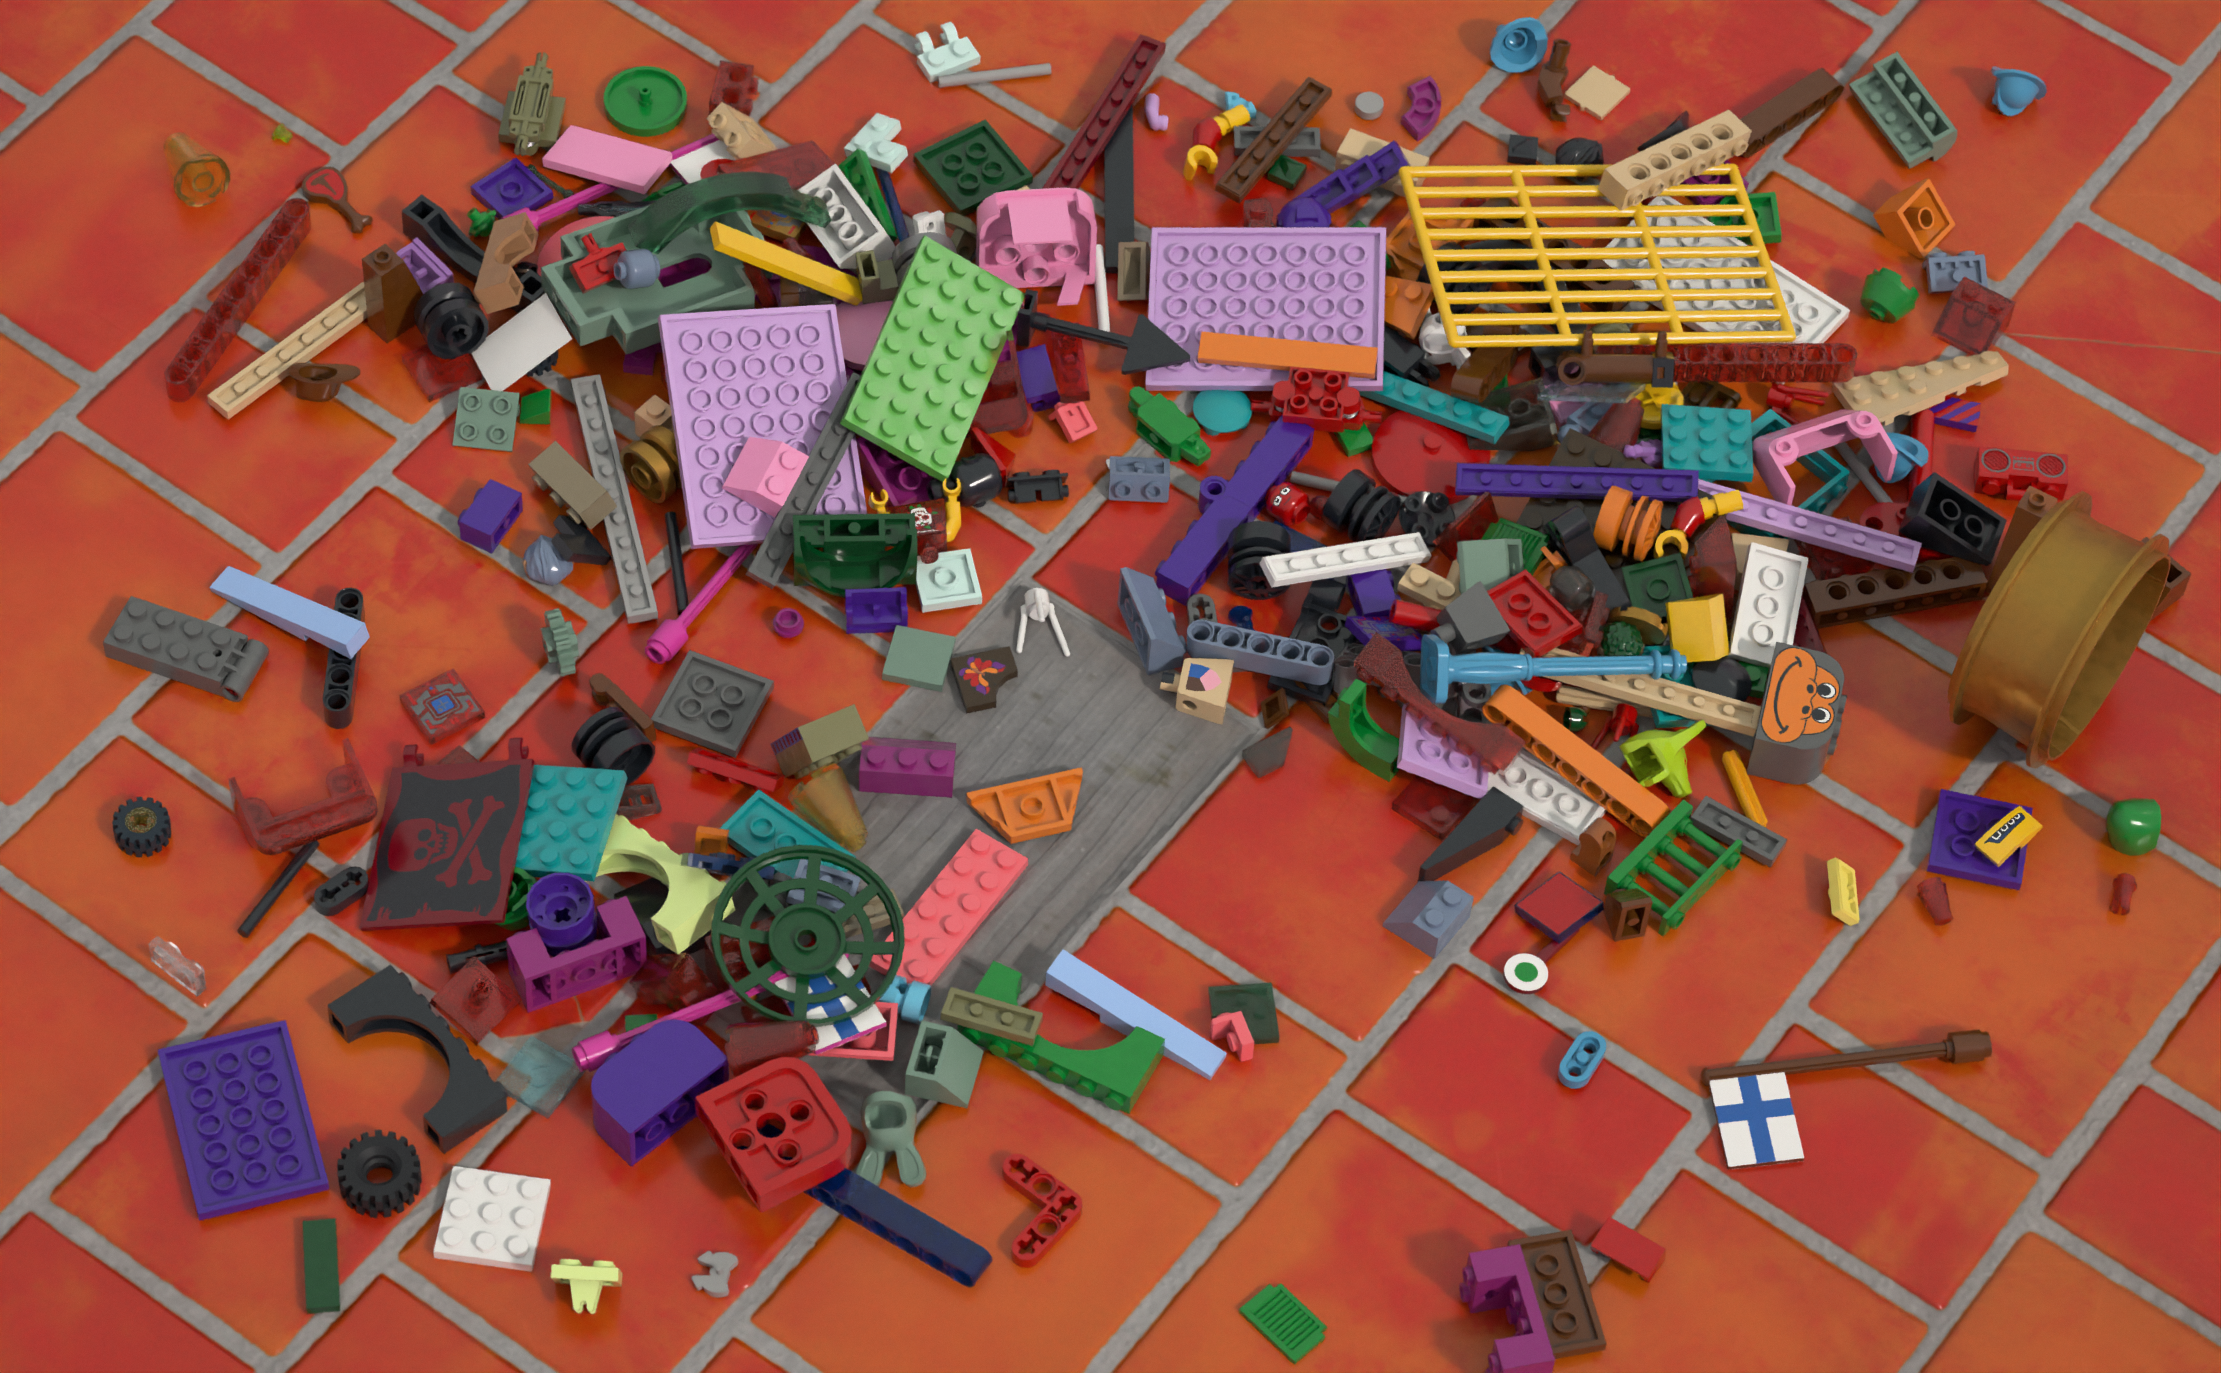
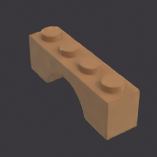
M526 212L494 222L474 287V297L479 304H482L487 314L519 305L524 286L513 270V266L522 258L534 252L539 236Z

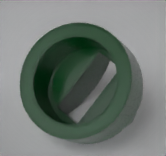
M1566 707L1563 715L1564 727L1571 732L1581 731L1588 723L1583 722V717H1587V713L1578 707Z

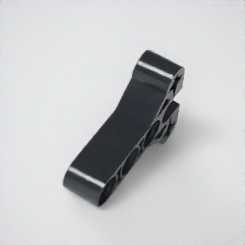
M1579 506L1571 508L1542 526L1544 534L1550 536L1549 543L1568 564L1582 589L1585 587L1583 582L1586 586H1589L1588 580L1591 579L1590 587H1586L1583 591L1594 610L1606 625L1612 609L1621 607L1620 611H1627V607H1632L1628 597L1600 552L1592 534L1589 521Z

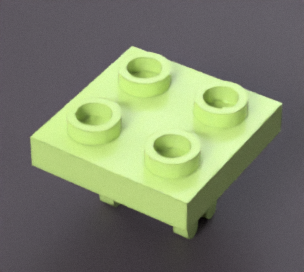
M560 1259V1265L552 1264L551 1279L555 1283L570 1284L573 1308L577 1313H582L583 1305L587 1304L589 1313L595 1314L602 1286L622 1287L623 1273L619 1268H615L613 1262L593 1261L592 1267L582 1266L580 1260Z

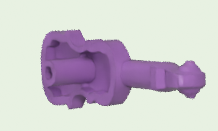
M1650 439L1648 442L1641 441L1634 446L1625 445L1623 455L1626 458L1632 457L1637 459L1641 457V462L1653 468L1662 466L1660 440Z

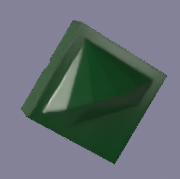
M1282 154L1268 172L1267 179L1293 191L1305 174L1307 165Z

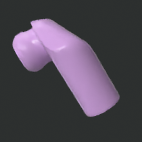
M1154 93L1148 94L1145 98L1144 110L1150 128L1154 131H1165L1168 129V116L1159 115L1158 95Z

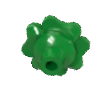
M475 207L470 209L467 217L472 222L468 234L474 237L478 235L482 237L488 236L495 222L496 211L488 209L484 212H479Z

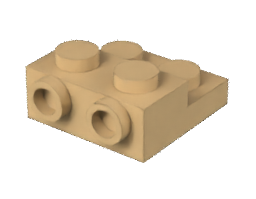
M723 102L706 118L710 126L713 127L712 133L719 140L725 142L728 146L726 150L736 160L742 158L753 163L757 158L760 160L766 158L776 163L783 156L753 118Z

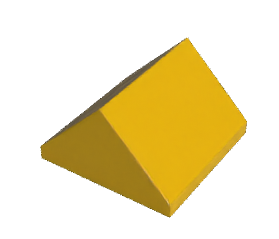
M1723 594L1665 603L1671 650L1676 649L1680 655H1685L1687 662L1715 661L1729 655Z

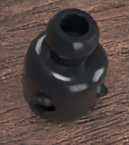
M978 453L966 458L961 457L960 460L955 461L951 473L946 480V487L949 490H955L957 488V478L960 480L961 492L957 496V502H960L961 507H983L986 501L996 498L1001 493L1003 487L999 467L994 458L986 453ZM936 478L931 479L926 485L928 497L933 505L942 506L945 502H948V497L943 493V482Z

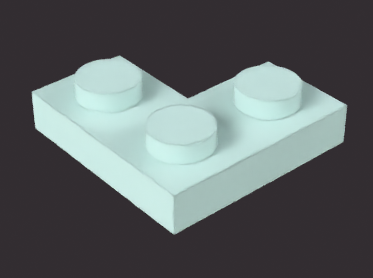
M876 113L844 147L846 157H849L859 148L867 153L871 166L892 173L908 156L906 146L891 141L902 130L900 121Z

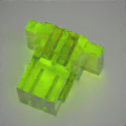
M281 123L272 133V140L277 138L288 143L293 133L286 130L284 124Z

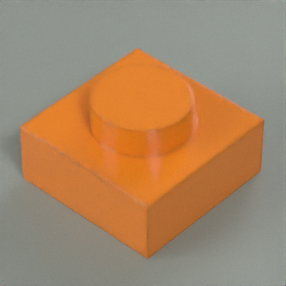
M698 826L694 853L709 856V853H727L729 830Z

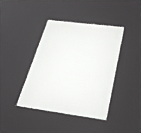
M545 293L487 336L481 346L471 354L490 389L503 391L572 340Z

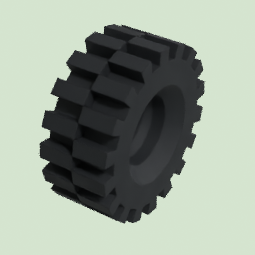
M375 1130V1136L369 1137L368 1132L361 1134V1141L359 1142L355 1138L349 1141L350 1150L344 1147L341 1151L342 1159L338 1158L337 1162L340 1193L343 1199L346 1198L347 1205L351 1209L356 1205L357 1213L364 1215L366 1210L369 1211L372 1218H377L378 1212H384V1218L390 1217L391 1210L396 1209L399 1214L404 1211L405 1202L411 1206L414 1202V1194H419L420 1183H422L419 1155L416 1154L414 1145L408 1146V1139L404 1136L397 1140L396 1132L389 1131L387 1136H382V1130ZM376 1168H386L393 1173L392 1178L384 1183L368 1181L367 1174Z

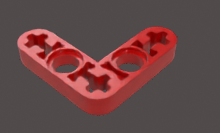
M1015 1153L1006 1157L1003 1162V1179L1008 1185L1042 1209L1012 1242V1261L1021 1268H1029L1036 1265L1079 1220L1082 1214L1083 1202L1075 1191L1023 1154ZM1020 1166L1023 1167V1174L1019 1171L1015 1172L1014 1174L1011 1173L1012 1167L1014 1169H1017ZM1037 1183H1046L1051 1187V1191L1048 1194L1041 1195L1036 1193L1033 1187ZM1070 1203L1073 1204V1210L1066 1209L1062 1213L1060 1220L1058 1216L1061 1214L1062 1204L1068 1206ZM1043 1223H1050L1056 1228V1231L1051 1235H1043L1038 1231V1227ZM1033 1238L1036 1242L1032 1246V1254L1028 1252L1024 1253V1255L1020 1254V1248L1028 1249L1032 1244Z

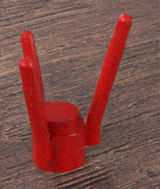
M1773 383L1767 396L1766 405L1772 407V410L1792 425H1796L1801 422L1784 412V409L1790 410L1794 400L1823 406L1825 401L1814 397L1827 398L1829 394L1818 390Z
M1624 703L1616 705L1612 716H1607L1604 726L1591 744V747L1596 750L1610 728L1615 733L1613 738L1615 742L1619 741L1620 736L1630 734V737L1637 735L1639 725L1635 723L1638 716V711L1635 707Z

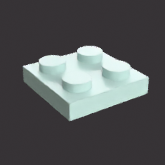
M970 548L917 556L915 585L922 613L982 604V593Z

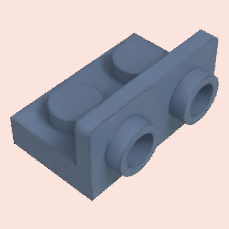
M1975 251L1959 252L1958 256L1947 257V253L1940 252L1930 254V258H1927L1922 263V269L1927 271L1929 294L1986 291L1988 289L1985 254L1975 255Z
M1110 456L1109 500L1168 502L1170 459Z

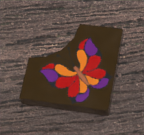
M1010 646L950 659V665L966 714L996 708V695L999 688L1006 681L1018 677V669Z

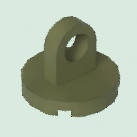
M947 212L944 216L945 226L954 231L951 240L955 245L956 252L961 257L970 261L976 248L977 226L971 219L954 212Z

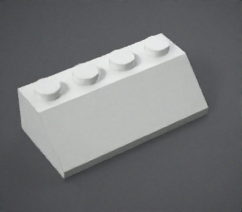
M836 164L788 197L840 269H856L857 252L874 250L876 262L888 260L892 257L896 246Z

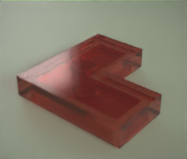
M426 344L401 355L403 364L428 402L460 390V387H467L482 380V373L469 353L441 364L437 356L431 352Z

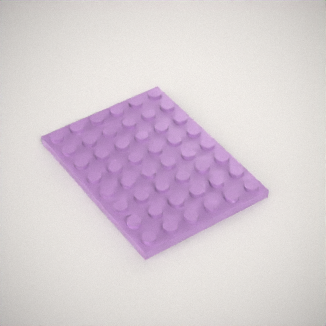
M1386 227L1152 228L1148 319L1190 355V361L1146 370V390L1273 391V387L1277 382L1288 381L1290 371L1199 363L1198 351L1202 331L1378 348L1375 379L1350 377L1348 387L1355 388L1358 391H1383Z
M835 304L664 314L658 317L691 549L762 544L776 517L722 489V486L749 436L781 441L807 456L810 454L847 384ZM855 435L812 515L867 514Z

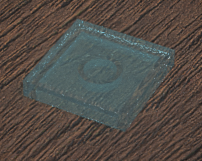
M531 1036L496 1081H499L504 1086L509 1097L549 1118L585 1071L580 1072L574 1059Z

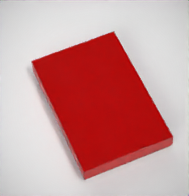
M1526 569L1487 591L1510 629L1508 635L1527 654H1530L1532 658H1539L1582 633L1583 625Z

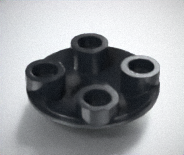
M1428 491L1415 492L1409 495L1401 504L1399 520L1405 534L1419 532L1427 547L1441 546L1448 542L1455 534L1456 518L1453 509L1449 505V499L1445 494Z
M1726 656L1715 661L1697 662L1692 672L1695 688L1746 702L1752 689V681L1747 670L1740 663Z

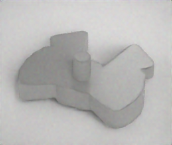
M707 1251L698 1257V1263L710 1267V1275L692 1276V1282L697 1290L704 1288L705 1293L712 1297H725L729 1294L727 1283L731 1274L730 1271L739 1264L738 1259L731 1253L718 1252L712 1254L711 1251Z

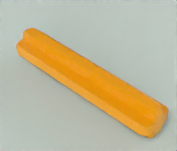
M1736 750L1724 752L1722 763L1745 816L1766 828L1768 820L1739 753Z

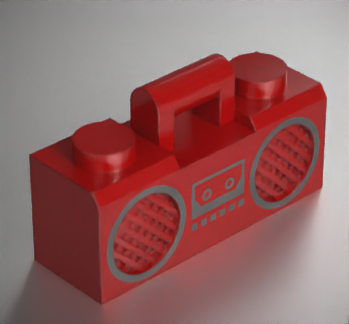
M1979 446L1974 461V492L1988 495H2004L2005 492L2006 500L2020 501L2030 485L2057 498V500L2063 501L2068 485V454Z

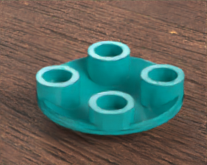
M1205 390L1196 396L1193 403V413L1196 420L1204 427V431L1212 436L1246 428L1252 415L1251 402L1242 391Z

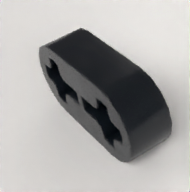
M356 866L349 867L319 886L314 893L316 910L321 915L334 916L367 893L369 884L366 871ZM360 880V885L356 886L354 883L349 885V881L358 882ZM325 897H327L328 899H333V898H334V902L331 903V902L328 901V900L325 901V902H323V898H325Z

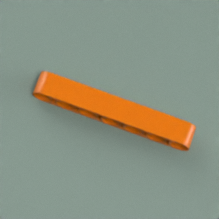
M1506 684L1500 685L1483 705L1482 712L1488 721L1641 837L1646 838L1670 814V809L1662 800L1513 687Z

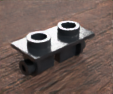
M1046 470L1042 472V475L1030 476L1029 472L1014 473L1006 482V488L1013 487V489L1008 490V501H1014L1015 504L1036 502L1035 491H1041L1042 502L1062 501L1063 497H1069L1068 485H1062V483L1066 482L1068 473H1060V470Z

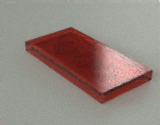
M811 140L718 165L716 173L749 208L789 197L835 163Z

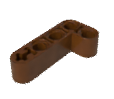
M1490 310L1487 314H1491V313H1503V312H1498V311ZM1484 325L1483 335H1520V325ZM1478 347L1454 374L1450 389L1451 396L1482 403L1515 365L1518 347Z

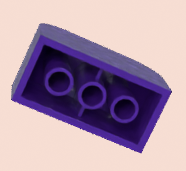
M662 1021L645 1033L637 1034L632 1038L628 1046L620 1052H614L609 1055L593 1076L591 1091L593 1123L596 1132L632 1167L697 1116L696 1096L729 1081V1058L696 1026L686 1021Z

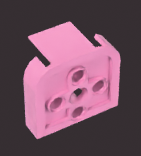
M1074 188L1010 190L992 194L979 205L977 212L976 265L1015 288L1063 286L1057 306L1078 305L1084 284H1095L1097 225L1092 199L1085 192Z

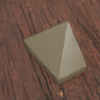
M1147 241L1118 242V301L1148 299L1151 252Z

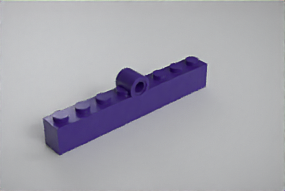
M1282 414L1277 422L1272 421L1262 441L1257 440L1254 443L1250 456L1246 461L1241 460L1230 481L1219 476H1210L1201 482L1198 508L1203 515L1198 521L1194 520L1190 524L1186 537L1182 541L1178 540L1175 543L1167 561L1162 560L1157 566L1155 576L1157 577L1156 585L1158 589L1162 588L1166 596L1187 606L1189 598L1198 593L1227 556L1228 536L1231 531L1243 523L1253 522L1266 506L1267 500L1265 497L1268 490L1274 485L1278 486L1285 482L1310 450L1313 442L1314 428L1306 424L1283 422Z

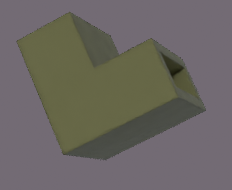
M874 250L857 252L856 273L863 304L894 300L899 286L893 260L876 262Z

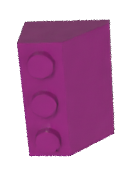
M869 737L867 741L862 743L863 749L861 750L859 769L860 792L952 798L956 743Z

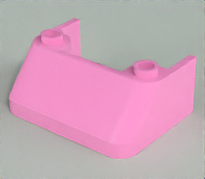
M1839 410L1760 436L1752 442L1753 463L1774 500L1791 506L1796 486L1784 466L1794 463L1797 457L1860 438L1885 482H1888L1892 479L1898 452L1878 418L1870 412L1858 410Z

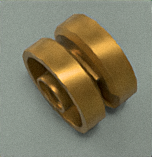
M654 425L642 434L640 440H634L620 452V462L626 476L638 492L654 503H662L674 494L676 488H682L675 435L669 429L661 425Z

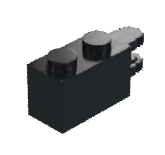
M1384 324L1383 371L1430 387L1426 378L1435 382L1441 376L1440 370L1425 359V352L1418 345L1409 342L1399 335L1397 331Z

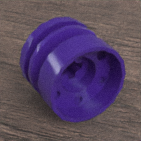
M553 873L542 877L532 885L526 900L530 929L537 928L550 956L555 957L562 951H572L586 946L596 938L598 927L594 898L589 885L581 877L570 873Z

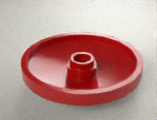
M1399 410L1387 417L1375 432L1371 448V463L1376 477L1383 486L1388 488V491L1406 497L1420 491L1439 492L1448 497L1449 505L1471 496L1455 494L1457 463L1490 464L1489 443L1484 440Z

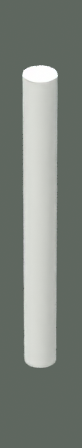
M1096 244L1095 294L1098 329L1110 332L1104 250L1102 245Z

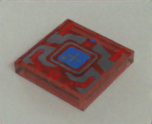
M454 669L399 695L401 704L431 745L485 718V711Z

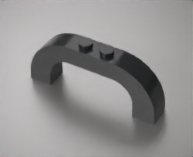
M1486 240L1464 246V249H1532L1506 240ZM1536 260L1480 261L1483 266L1488 267L1490 270H1539ZM1555 281L1558 291H1569L1565 281ZM1516 282L1527 291H1546L1543 282ZM1579 302L1562 303L1565 312H1582ZM1536 303L1542 313H1553L1550 303ZM1550 324L1555 333L1559 334L1557 325ZM1569 324L1571 334H1583V331L1587 330L1586 324ZM1581 346L1532 347L1528 368L1542 386L1561 381L1556 369L1558 356L1567 350L1581 353ZM1567 363L1564 371L1570 373L1578 366V363Z

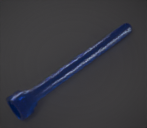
M877 168V174L899 242H902L910 237L890 174L885 170Z

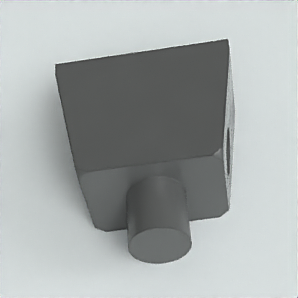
M1479 581L1448 604L1437 615V622L1440 626L1431 630V634L1437 635L1445 643L1450 642L1454 650L1460 654L1498 643L1509 633L1510 629L1482 582Z

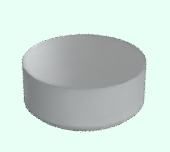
M1363 92L1356 98L1355 112L1363 119H1376L1383 112L1384 101L1377 93Z

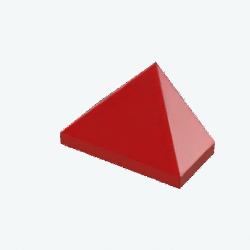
M978 427L972 428V450L975 454L986 453L994 458L1001 472L1002 488H1004L1016 454Z

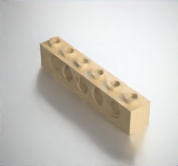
M1727 110L1605 168L1598 190L1620 211L1630 206H1636L1642 200L1651 196H1657L1663 190L1673 185L1678 186L1684 180L1694 175L1698 176L1704 170L1713 166H1719L1725 160L1735 155L1740 156L1748 147L1751 130L1730 110Z

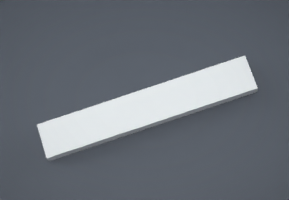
M1416 532L1262 557L1259 564L1270 586L1278 587L1407 566L1412 563H1425L1429 561L1432 555L1420 533Z

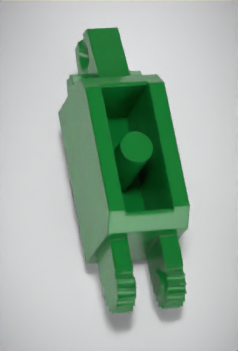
M1139 386L1130 390L1129 399L1131 401L1128 404V411L1137 418L1136 433L1164 458L1170 459V462H1178L1184 457L1196 466H1200L1211 457V449L1200 438L1201 428L1197 422L1182 413L1173 401L1167 400L1160 393L1153 396L1145 388Z

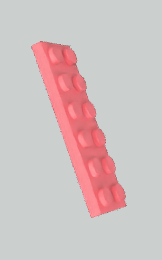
M975 829L902 919L905 945L902 961L896 975L905 977L909 984L916 980L932 986L1028 866V858L980 830ZM893 931L884 942H893ZM873 955L869 967L886 976L891 964L892 955Z

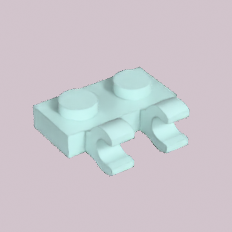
M951 21L940 25L944 32L940 34V39L945 44L944 46L934 49L932 40L926 31L915 35L919 42L915 44V48L920 54L917 56V64L930 83L937 81L938 76L952 75L980 64L981 56L969 38L966 36L959 39L956 28Z

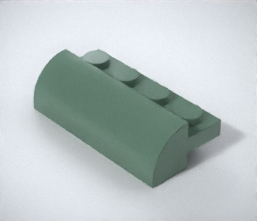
M1898 52L1873 64V71L1849 84L1850 92L1908 169L1928 158H1931L1933 162L1937 161L1955 143L1957 129Z

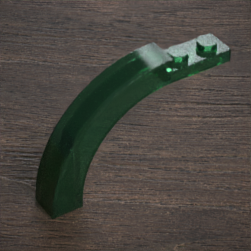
M734 172L704 178L672 191L648 206L627 227L635 247L659 254L673 239L687 229L709 218L740 210L773 211L822 228H826L832 220L827 211L826 203L820 197H813L801 193L797 189H791L787 178L784 176L765 172Z

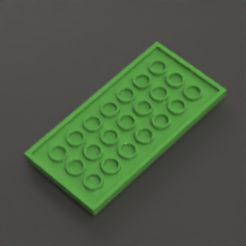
M924 235L919 241L840 424L939 481L947 480L1025 298V293Z

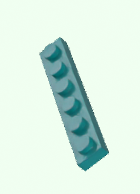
M1383 371V391H1359L1360 395L1494 445L1509 426L1508 416L1459 398H1454L1451 395Z

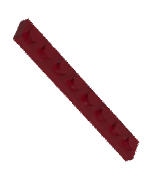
M1143 34L1139 35L1042 189L1080 188L1165 53L1166 43Z

